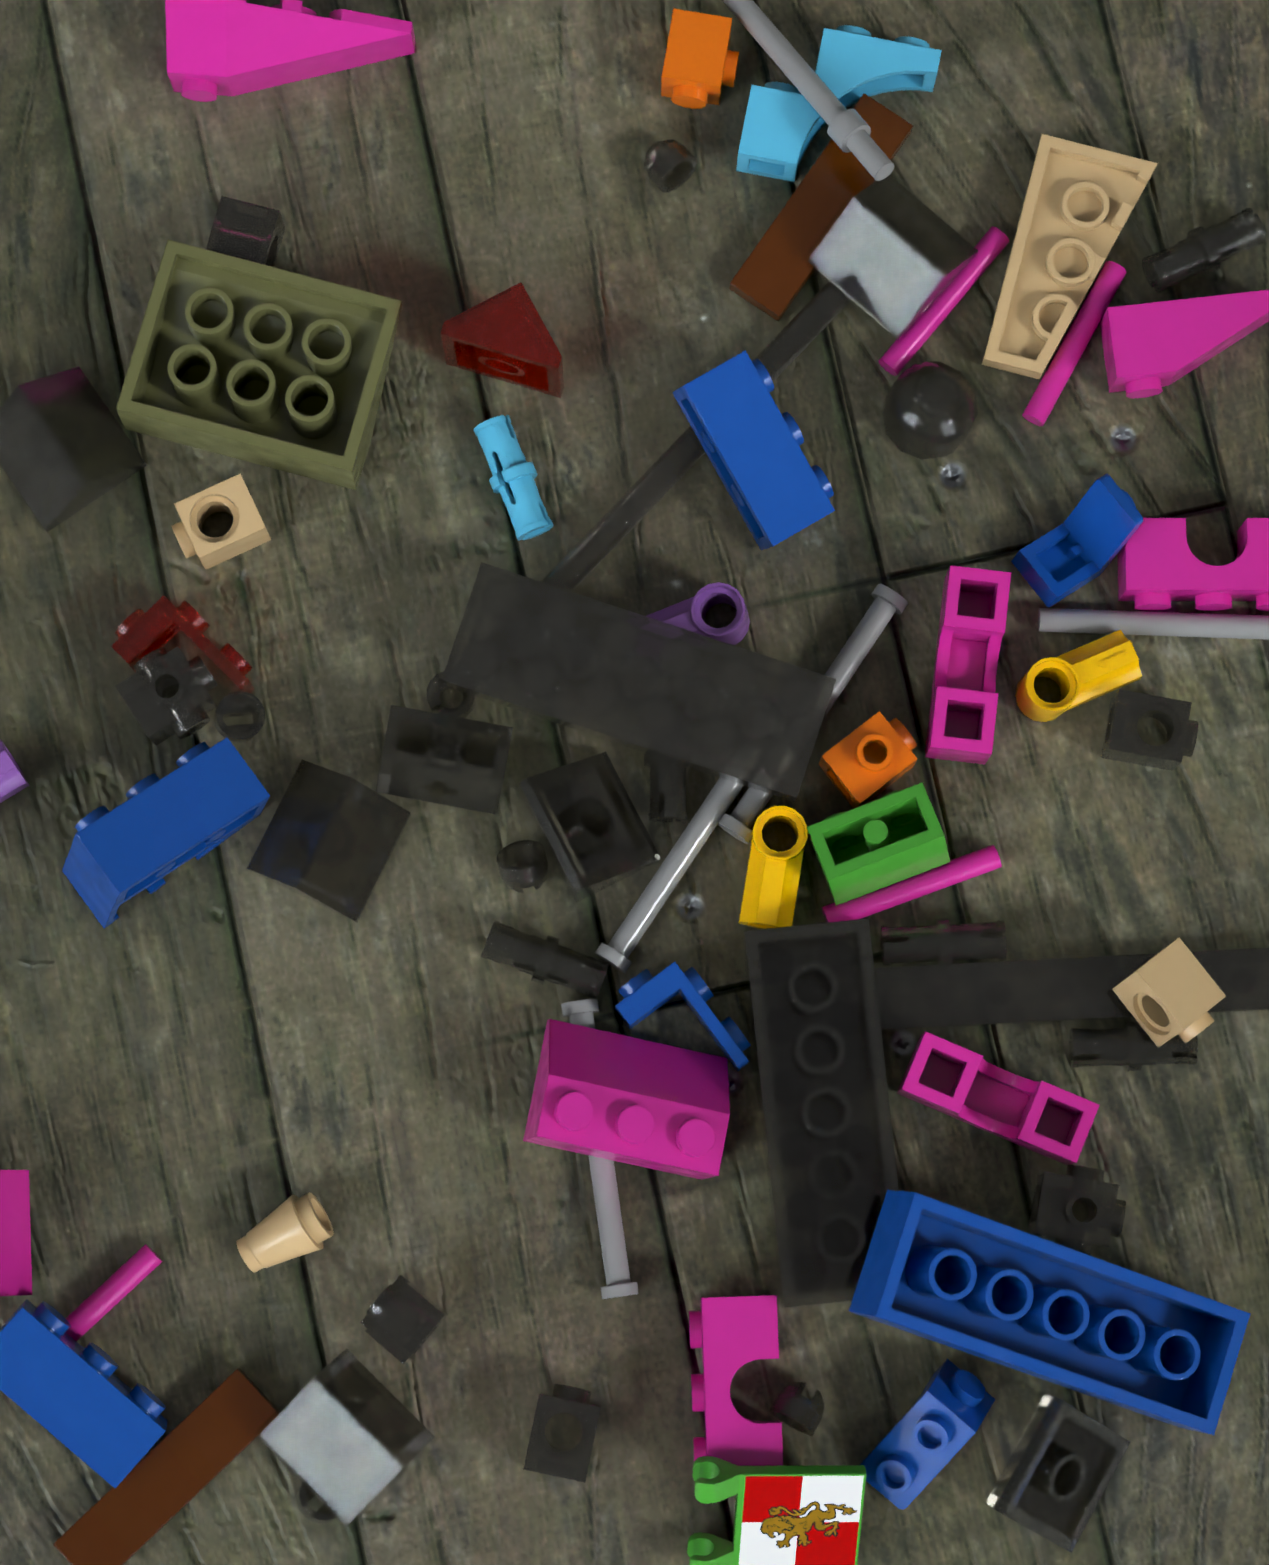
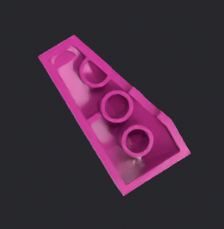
M165 0L167 74L174 92H181V95L189 100L210 102L216 100L217 95L237 96L414 54L416 41L413 23L411 21L347 9L333 10L329 13V18L317 16L315 11L302 6L303 1L280 0L279 5L272 7L247 3L246 0Z

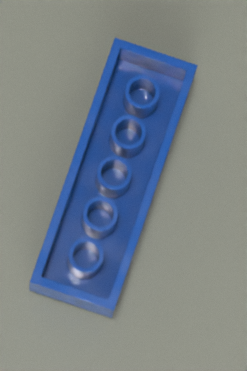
M887 1190L849 1312L1162 1422L1210 1435L1215 1434L1250 1317L1248 1312L916 1192Z

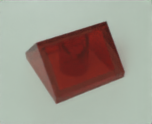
M522 282L444 322L441 330V339L447 365L561 398L564 389L562 356Z

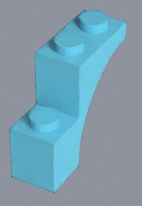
M842 25L837 27L836 30L824 28L815 73L847 108L858 102L864 93L871 97L900 90L933 92L942 50L930 48L926 41L915 37L902 36L897 37L895 41L871 37L869 31L857 26ZM768 82L764 87L751 85L738 150L736 171L795 182L798 167L805 151L818 132L827 124L805 97L799 94L800 92L795 86L782 82Z

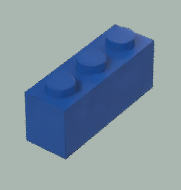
M745 350L672 393L760 550H764L777 545L834 512L835 509L829 498L834 496V492L822 469L818 465L811 467L799 447L804 443V438L798 424L788 412L780 413L770 395V392L774 391V384L767 369L759 359L751 361Z
M26 1299L0 1328V1390L116 1489L166 1432L168 1420L161 1415L166 1407L158 1397L143 1385L137 1383L131 1389L113 1374L118 1365L100 1347L90 1342L84 1349L66 1333L71 1327L70 1323L55 1308L44 1301L36 1307Z

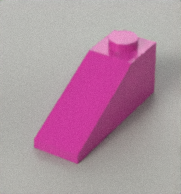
M1269 290L1107 307L1100 322L1109 393L1126 391V397L1146 398L1160 394L1162 387L1171 385L1269 322Z

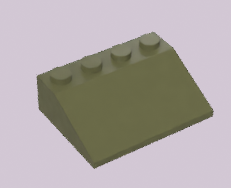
M168 239L118 399L117 413L126 430L356 490L373 435L402 301Z

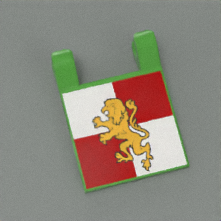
M702 1456L694 1461L692 1476L695 1481L694 1495L696 1500L700 1503L711 1504L736 1495L733 1542L709 1533H694L687 1542V1554L690 1557L689 1565H857L866 1483L865 1465L738 1466L713 1456Z

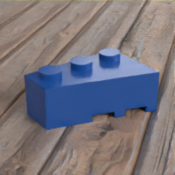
M228 737L211 748L206 742L194 746L176 761L178 769L162 779H159L155 773L145 777L126 793V797L129 800L112 811H109L105 805L87 814L76 824L75 828L78 832L74 836L62 872L103 928H106L120 918L117 910L121 904L144 889L153 894L166 884V881L163 879L164 876L194 857L197 860L201 859L261 815L270 794Z

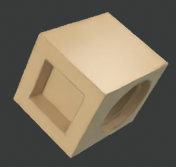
M241 473L174 503L181 518L180 522L171 525L186 559L197 554L205 570L271 540ZM216 512H225L233 516V524L230 530L223 536L209 537L202 533L203 523L209 515Z
M1180 937L1112 988L1158 1048L1176 1035H1179L1184 1043L1193 1039L1215 1021L1208 1011L1226 997Z

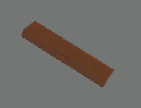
M864 93L853 109L871 127L869 136L892 161L911 134L913 125ZM832 139L730 282V290L778 322L877 182L852 152H843Z
M238 1368L130 1471L116 1489L114 1487L111 1488L53 1545L71 1565H124L282 1413L247 1375Z

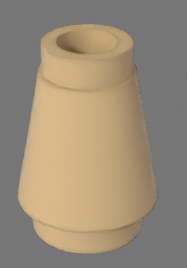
M309 1192L300 1198L294 1194L291 1195L247 1232L244 1237L238 1239L236 1243L243 1261L253 1273H256L263 1268H268L323 1249V1241L332 1237L334 1231L321 1203Z

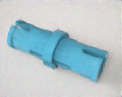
M500 415L478 424L473 430L484 451L493 475L489 479L490 485L494 493H500L516 532L517 540L531 539L547 532L553 527V523L548 516L534 481L538 474L534 464L527 462L522 453L511 424L510 416Z

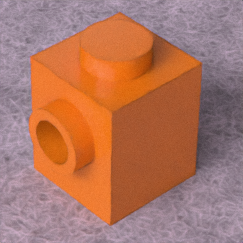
M673 8L661 77V96L670 97L674 104L690 109H701L706 107V104H720L722 87H734L739 60V51L729 50L732 18Z
M878 711L824 753L818 765L854 809L867 804L914 767L917 757L913 754L912 750L917 747V743L911 733L897 718H893L888 722L882 713Z

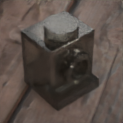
M400 1275L374 1301L367 1310V1315L360 1323L367 1328L366 1332L401 1363L405 1364L412 1359L448 1314L403 1275Z

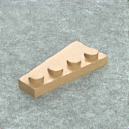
M1045 134L1041 135L981 365L1040 380L1158 163Z

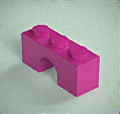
M1143 518V523L1117 554L1118 601H1134V608L1137 610H1166L1171 608V601H1195V609L1220 611L1232 608V601H1256V609L1269 611V518H1247L1237 530L1236 559L1222 566L1206 564L1194 556L1187 543L1186 518Z
M950 565L943 584L925 758L985 765L992 755L999 694L996 693L997 666L1001 641L1006 628L1011 572Z
M926 1031L918 1039L897 1090V1094L1067 1166L1077 1163L1100 1106L1045 1081H1033L1008 1072L984 1060L983 1055Z
M777 1295L700 1298L701 1310L689 1311L690 1349L702 1348L703 1364L702 1374H691L692 1412H704L705 1437H693L694 1461L702 1456H713L738 1466H783L782 1422L747 1419L736 1411L730 1397L731 1382L740 1367L753 1360L779 1359Z

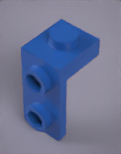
M1105 474L1093 483L1063 524L1019 550L1011 562L1049 608L1099 577L1143 523V517L1136 509L1130 495L1120 489L1110 475Z
M673 962L654 977L648 969H645L618 990L624 999L615 1005V1011L629 1029H632L665 1003L680 994L735 1070L738 1072L748 1065L749 1060L743 1051L751 1046L749 1041L731 1017L728 1016L721 1022L706 1004L714 995L693 967L683 973L677 963Z
M947 1359L932 1375L912 1407L860 1463V1465H865L866 1481L901 1510L906 1509L977 1432L995 1398L986 1392L984 1385L975 1375L966 1370H960Z

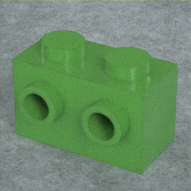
M923 782L906 789L890 792L880 799L849 811L835 813L823 821L807 826L814 852L835 905L864 896L950 862L945 835Z

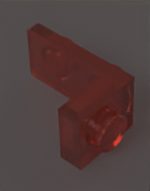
M163 595L146 613L142 609H138L129 615L115 632L119 639L111 647L135 673L180 632L246 698L255 690L246 677L253 669L250 664L229 643H226L220 650L203 635L210 625L185 600L176 608Z

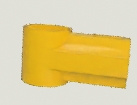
M1120 629L1057 657L1041 659L1033 664L1019 681L1015 694L1017 705L1022 713L1033 721L1047 722L1055 720L1067 710L1140 680L1142 673L1139 666V658L1131 641L1125 637ZM1047 677L1055 681L1061 691L1060 702L1049 703L1040 699L1034 689L1035 678Z
M773 806L764 810L756 819L752 830L739 924L770 931H792L804 849L808 838L807 824L803 816L793 808ZM773 822L786 823L793 828L796 834V844L786 851H774L764 843L762 830Z

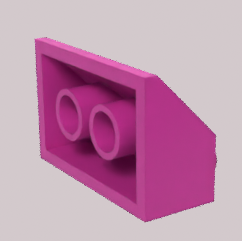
M548 1019L523 1141L700 1180L718 1176L730 1117L728 1059Z

